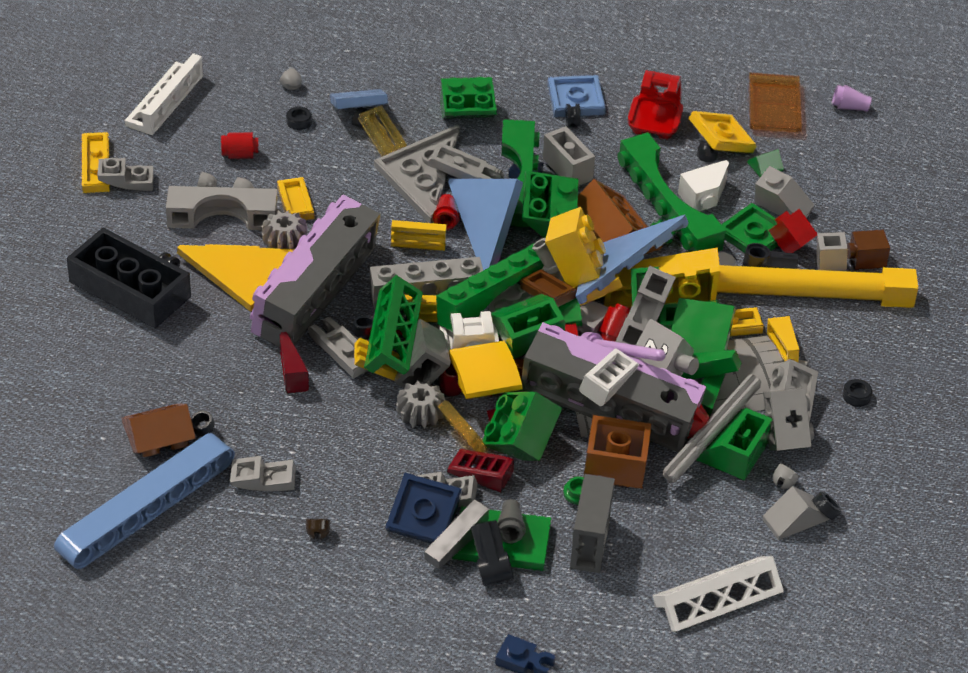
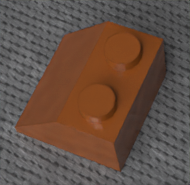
M177 403L121 417L133 452H142L143 457L159 454V448L171 445L172 450L189 446L188 440L196 439L187 404Z
M593 415L584 475L615 478L614 485L642 489L651 424Z

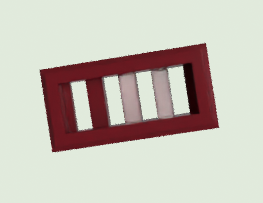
M281 332L279 334L280 356L285 391L287 393L306 392L309 390L308 370L287 332Z
M459 449L447 468V473L458 477L474 475L479 485L501 493L513 474L514 459L501 455ZM462 460L467 461L465 466L459 465ZM473 464L477 465L476 468H472L471 466Z

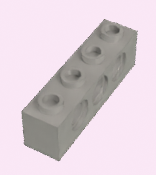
M480 257L370 267V294L373 309H376L379 290L395 275H398L422 291L423 295H438L449 287L455 286L470 276L483 271Z

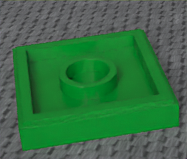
M751 203L721 224L726 230L724 240L744 253L747 245L751 243L763 244L772 251L779 245L768 230L777 224L774 221L776 218Z
M679 298L671 331L684 338L694 349V353L726 351L736 311L735 306Z

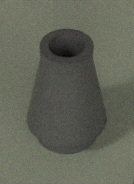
M508 499L503 502L497 521L502 541L505 543L518 542L526 532L520 503L514 499Z

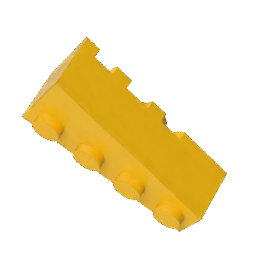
M718 248L643 259L632 267H659L661 271L676 277L665 303L678 302L679 298L698 301L716 300L720 275ZM624 267L618 273L623 287L603 296L604 306L615 307L616 303L630 309L632 308V268L627 270Z

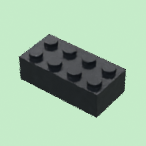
M104 227L66 258L70 283L155 329L191 298L189 272Z

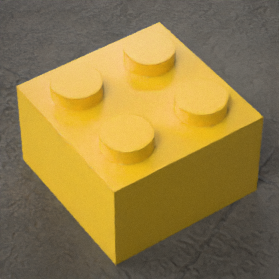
M581 207L552 217L545 240L565 283L571 287H576L599 278L601 267L603 266V256L606 253L601 238H596L593 232L594 224L588 214L585 215Z

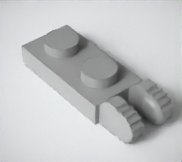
M438 142L428 163L429 166L460 179L504 178V174L499 168L497 169L482 159L441 142Z
M331 317L325 318L322 322L327 334L315 324L308 328V333L315 343L320 345L353 379L368 371L354 365V343L357 339L343 326H340L331 319Z

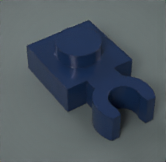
M510 634L505 638L495 657V665L516 673H526L527 669L532 670L533 673H549V668L542 665L547 664L552 667L555 665V655L549 652L537 653V644Z

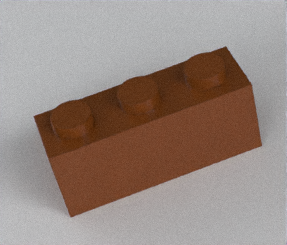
M593 179L578 195L577 208L581 207L584 214H588L594 224L593 232L596 238H601L603 242L648 227L625 196L596 179ZM663 245L657 249L652 246L645 254L660 250Z

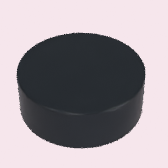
M301 106L289 109L286 113L287 126L294 130L309 128L312 124L311 111Z
M849 380L844 385L843 399L852 406H865L871 400L872 387L864 380Z
M820 491L812 499L817 509L830 520H835L842 513L838 503L823 491Z

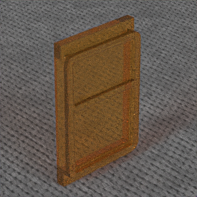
M749 73L750 129L801 132L800 76Z

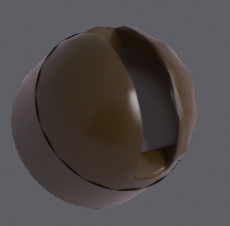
M306 519V532L308 536L315 540L316 532H320V540L326 538L330 532L331 519Z

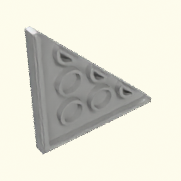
M458 125L374 160V168L428 223H434L432 216L439 203V198L442 196L448 173L429 166L428 163L438 142L453 148L456 147L460 131Z

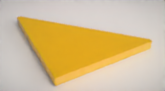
M179 245L177 247V254L251 312L254 308L252 297L257 287L263 286L267 282L271 271L274 268L278 269L282 265L286 254L289 251L293 252L295 249Z

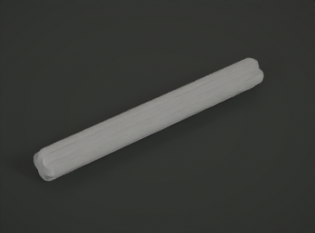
M753 374L746 377L709 418L706 425L691 438L664 468L663 476L665 479L674 483L682 476L759 390L762 383L759 378Z

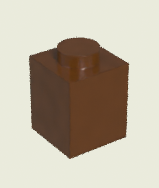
M884 229L852 232L850 243H847V258L852 260L854 269L886 268L890 245Z

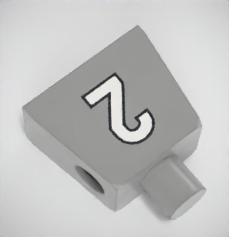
M652 319L648 321L636 345L661 349L665 352L666 356L662 361L639 359L655 367L667 369L678 376H681L683 372L690 375L695 374L699 367V360L692 357L694 349L684 338Z

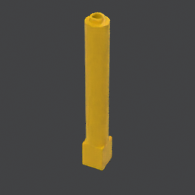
M720 265L717 293L879 300L881 306L914 308L918 292L916 269L883 267L882 273Z

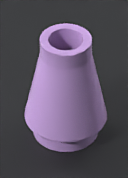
M845 84L844 86L837 85L832 105L837 106V109L867 112L872 98Z

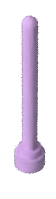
M585 332L581 335L599 345L617 348L627 356L662 361L666 356L665 352L661 349L603 340L600 334L594 332Z

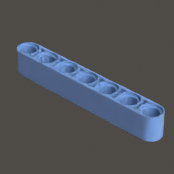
M208 433L62 532L54 543L55 551L74 568L82 569L224 471L234 459V450L214 434Z

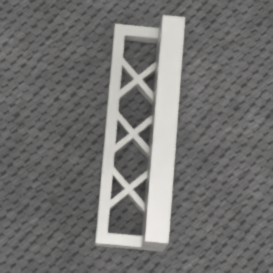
M192 54L184 64L175 62L126 118L125 126L153 135L203 77L202 56ZM142 118L143 122L137 121V119Z
M760 556L652 596L656 607L665 608L671 630L676 632L782 593L784 590L773 556ZM768 571L773 588L763 591L755 587L759 575ZM748 578H751L750 581H749V583L746 582V581H744V580H745V579H748ZM737 582L747 587L742 599L738 601L728 596L732 585ZM724 587L722 593L718 591V589ZM752 591H754V592L757 593V594H754V595L750 596L751 593H752ZM710 592L720 597L715 609L711 611L700 606L705 594ZM696 598L695 603L690 601V599ZM684 602L691 606L692 609L686 620L678 622L674 605ZM698 611H700V612L703 613V614H700V615H697V616H696V614H697Z

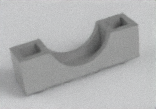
M169 186L166 202L167 228H195L200 221L207 217L231 215L242 220L248 230H262L263 221L267 220L268 214H277V189Z

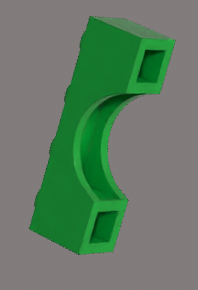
M503 119L501 156L515 163L520 171L517 179L523 182L510 226L529 227L522 220L525 171H538L539 155L533 154L534 147L539 148L540 132L535 131V121Z

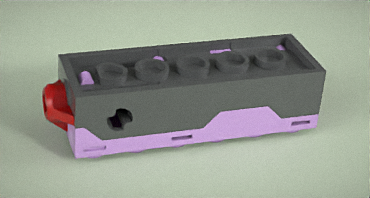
M342 195L336 203L332 202L323 218H318L314 222L310 233L300 238L296 249L293 252L289 251L284 257L282 265L278 269L274 268L267 282L263 286H258L252 297L254 308L250 315L252 320L251 332L280 347L279 334L287 332L295 346L308 331V328L313 325L374 252L381 214L345 195Z
M542 322L524 358L521 390L538 392L553 403L593 418V415L650 423L649 441L678 453L685 446L688 438H692L709 421L710 417L701 404L706 386L699 384L695 380L673 374L667 369L645 363L636 357L630 358L639 364L637 370L603 406H599L583 395L579 388L584 376L612 352L614 348L599 345L586 337L574 335L558 326H551ZM612 362L614 365H616L617 367H619L621 370H623V371L625 370V369H623L622 367H620L619 365H617L616 363Z

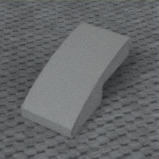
M261 456L233 459L230 483L233 487L256 491L294 490L296 465L294 460L264 463Z

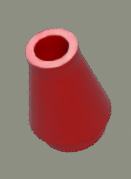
M444 194L439 198V203L432 216L435 224H446V230L452 229L459 222L455 199L450 194Z

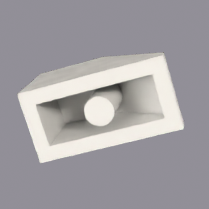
M724 160L680 174L679 196L686 204L698 211L717 206L726 184L729 162Z

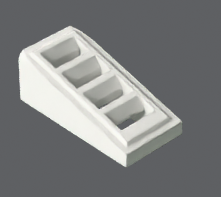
M615 348L584 376L579 391L599 406H603L637 370L639 364ZM612 362L616 363L617 365H619L620 367H622V368L625 369V370H624V371L621 370L619 367H617L616 365H614Z

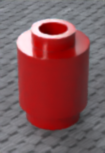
M230 132L228 135H221V155L228 156V159H253L254 153H259L258 137H253V132Z
M616 303L615 307H608L598 330L601 332L600 335L603 340L616 341L624 321L631 310L630 308Z

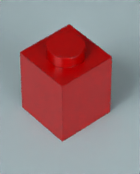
M800 208L792 214L785 211L774 219L777 224L768 230L783 252L794 253L817 236V232Z

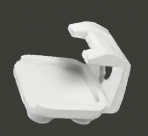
M490 311L481 312L480 316L475 318H462L461 313L451 314L453 332L440 326V330L444 332L448 353L451 349L499 341L498 332L492 322Z

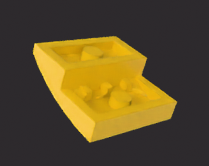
M505 340L449 350L450 361L458 374V385L466 399L522 389L517 366Z

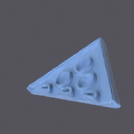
M449 179L450 189L475 256L480 257L483 270L499 262L523 182L518 179Z
M686 215L603 242L606 253L603 256L600 277L578 285L576 298L579 304L585 303L587 295L596 288L598 291H601L616 279L615 274L620 273L624 267L629 270L644 259V254L652 246L657 249L671 239V232L687 227L689 222Z

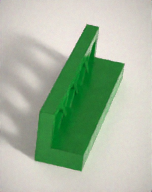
M395 275L379 290L364 368L371 373H375L385 363L403 375L410 368L423 292L398 275ZM403 292L413 297L412 302H408ZM400 310L404 311L409 320L408 322L404 321ZM396 330H400L405 341L401 342ZM396 349L401 361L391 355L392 350Z

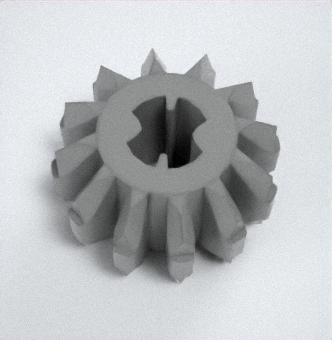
M278 210L276 215L268 214L267 220L263 221L262 240L264 245H267L269 248L296 249L300 238L303 235H308L305 219H302L299 213L291 214L290 210L286 213Z
M417 380L415 385L406 383L405 388L399 390L396 411L401 416L403 423L410 422L412 428L416 425H422L425 429L427 424L436 426L438 419L443 418L446 399L444 394L441 393L439 386L431 387L430 381L420 384Z

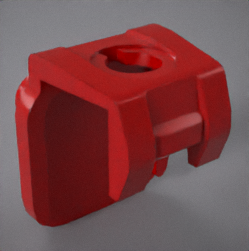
M649 70L645 71L640 94L633 98L628 114V125L635 134L647 132L657 134L662 139H669L677 132L683 114L681 76ZM656 86L665 87L668 89L664 90V93L658 92L659 89L656 88Z

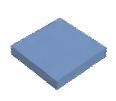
M598 75L548 78V89L554 117H565L566 104H570L572 107L575 104H579L580 116L605 115V104Z
M376 89L330 94V102L337 109L387 105L388 97L384 91Z

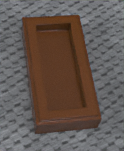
M542 269L520 280L522 290L532 296L544 294L552 297L558 307L576 298L575 288Z

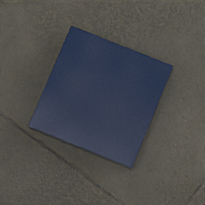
M404 473L385 526L386 531L432 544L453 522L463 493L462 488Z

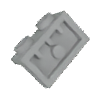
M789 359L776 366L770 375V391L805 388V392L809 394L811 409L808 411L809 423L818 371ZM790 415L786 419L794 421V415Z

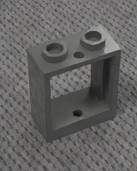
M584 475L574 525L570 569L594 573L601 572L611 517L615 478Z

